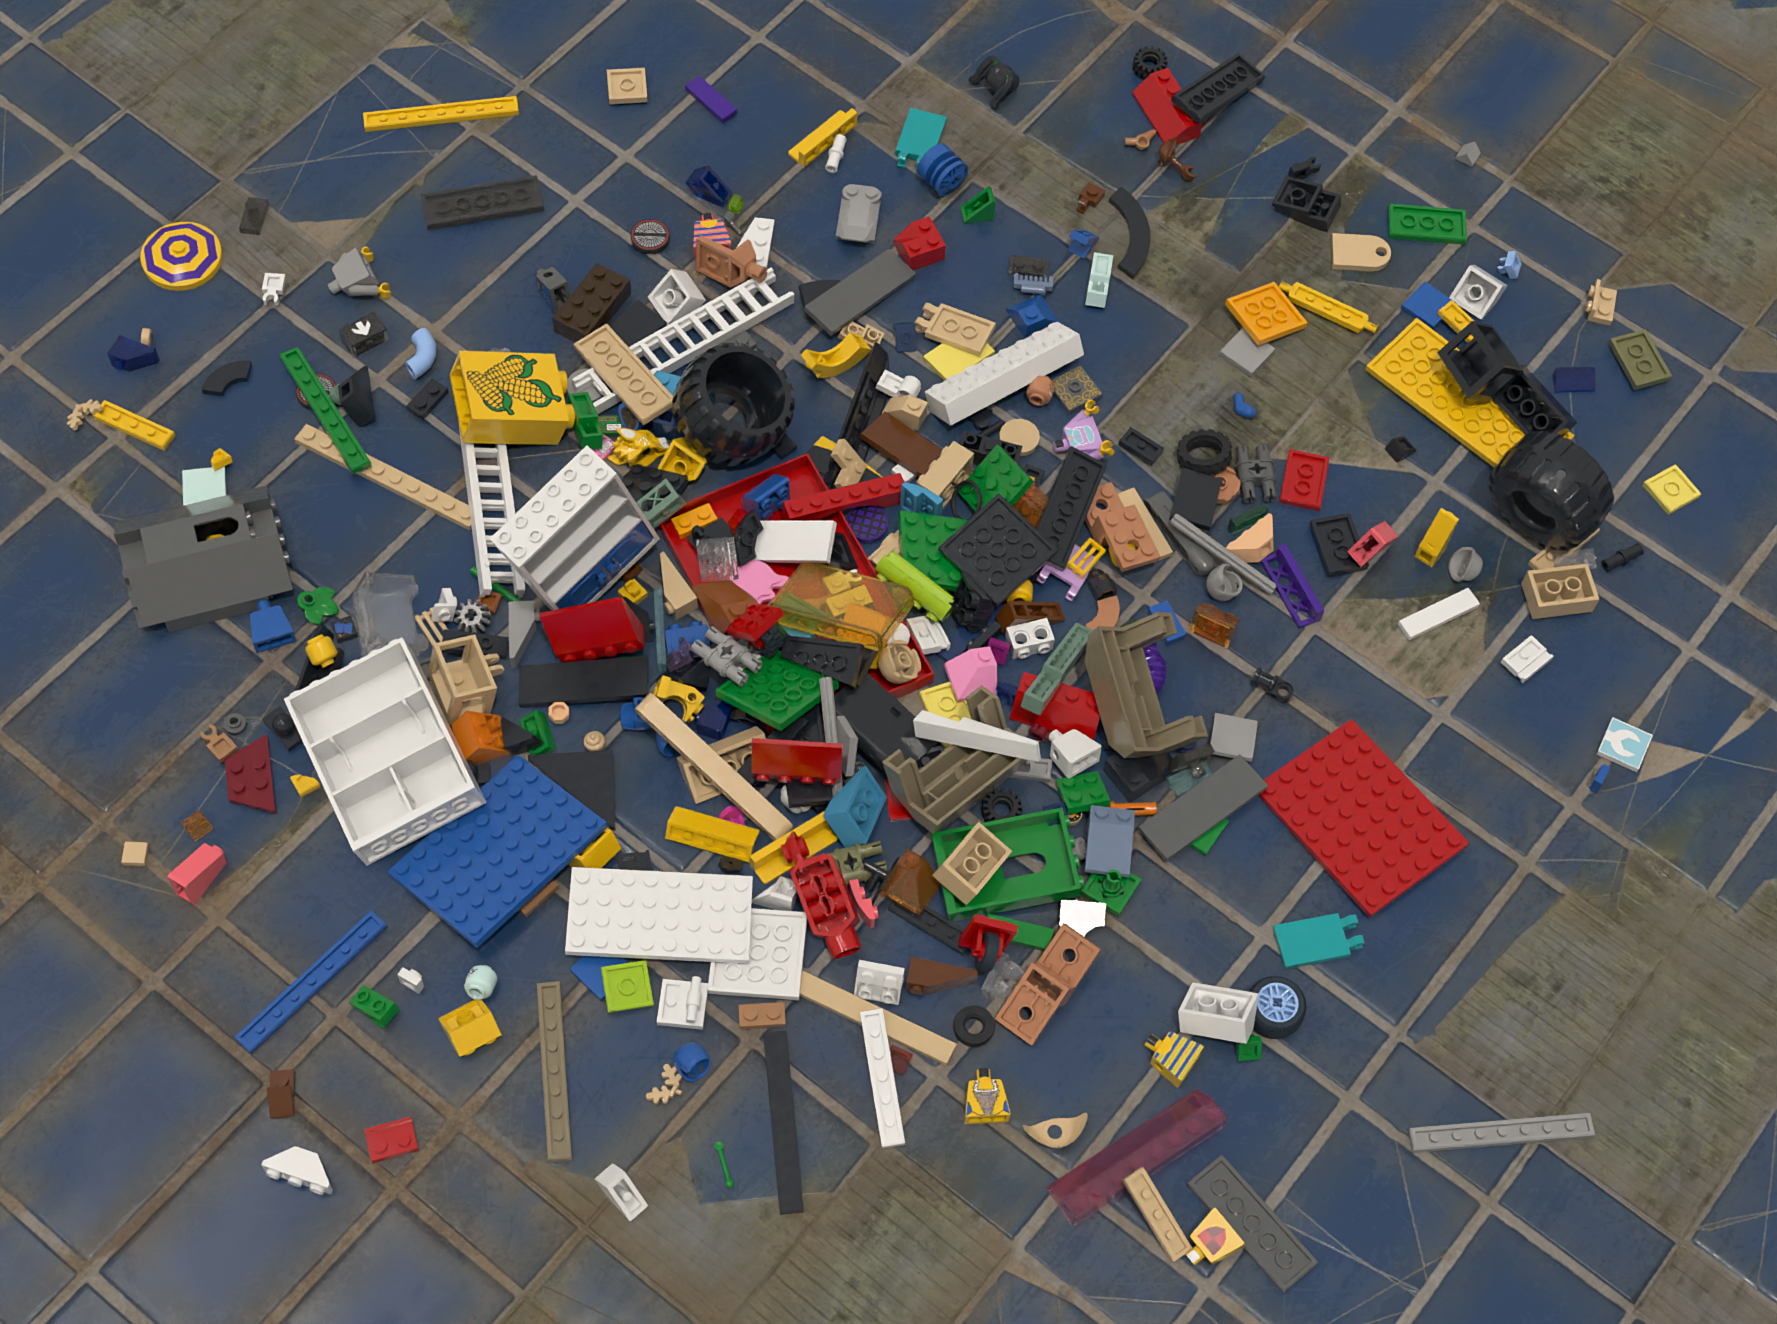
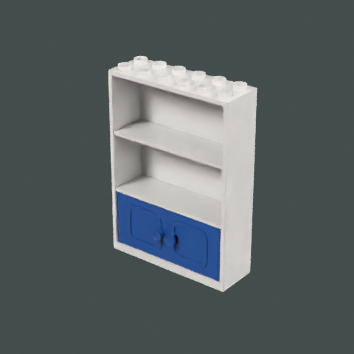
M588 446L581 450L490 538L550 610L595 602L660 539L617 473Z

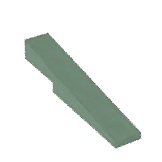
M1079 623L1074 624L1044 663L1041 673L1024 693L1021 703L1022 708L1038 715L1042 714L1086 648L1088 634L1093 631L1092 629Z

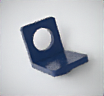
M893 323L896 333V350L898 352L915 351V323Z

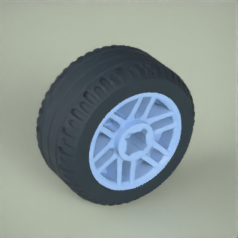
M1269 976L1257 981L1251 987L1249 992L1258 993L1259 996L1253 1027L1256 1033L1266 1038L1270 1037V1039H1282L1290 1036L1300 1027L1306 1014L1307 1005L1304 994L1297 984L1295 985L1294 982L1289 981L1285 977Z

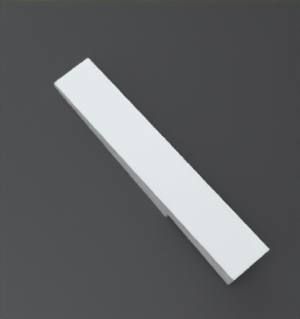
M922 710L913 720L915 736L919 738L1037 762L1041 759L1038 741L966 717L957 722Z

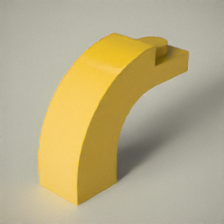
M849 333L837 346L828 351L816 352L806 349L801 356L805 360V365L815 373L817 378H829L855 366L871 351V348L861 335Z

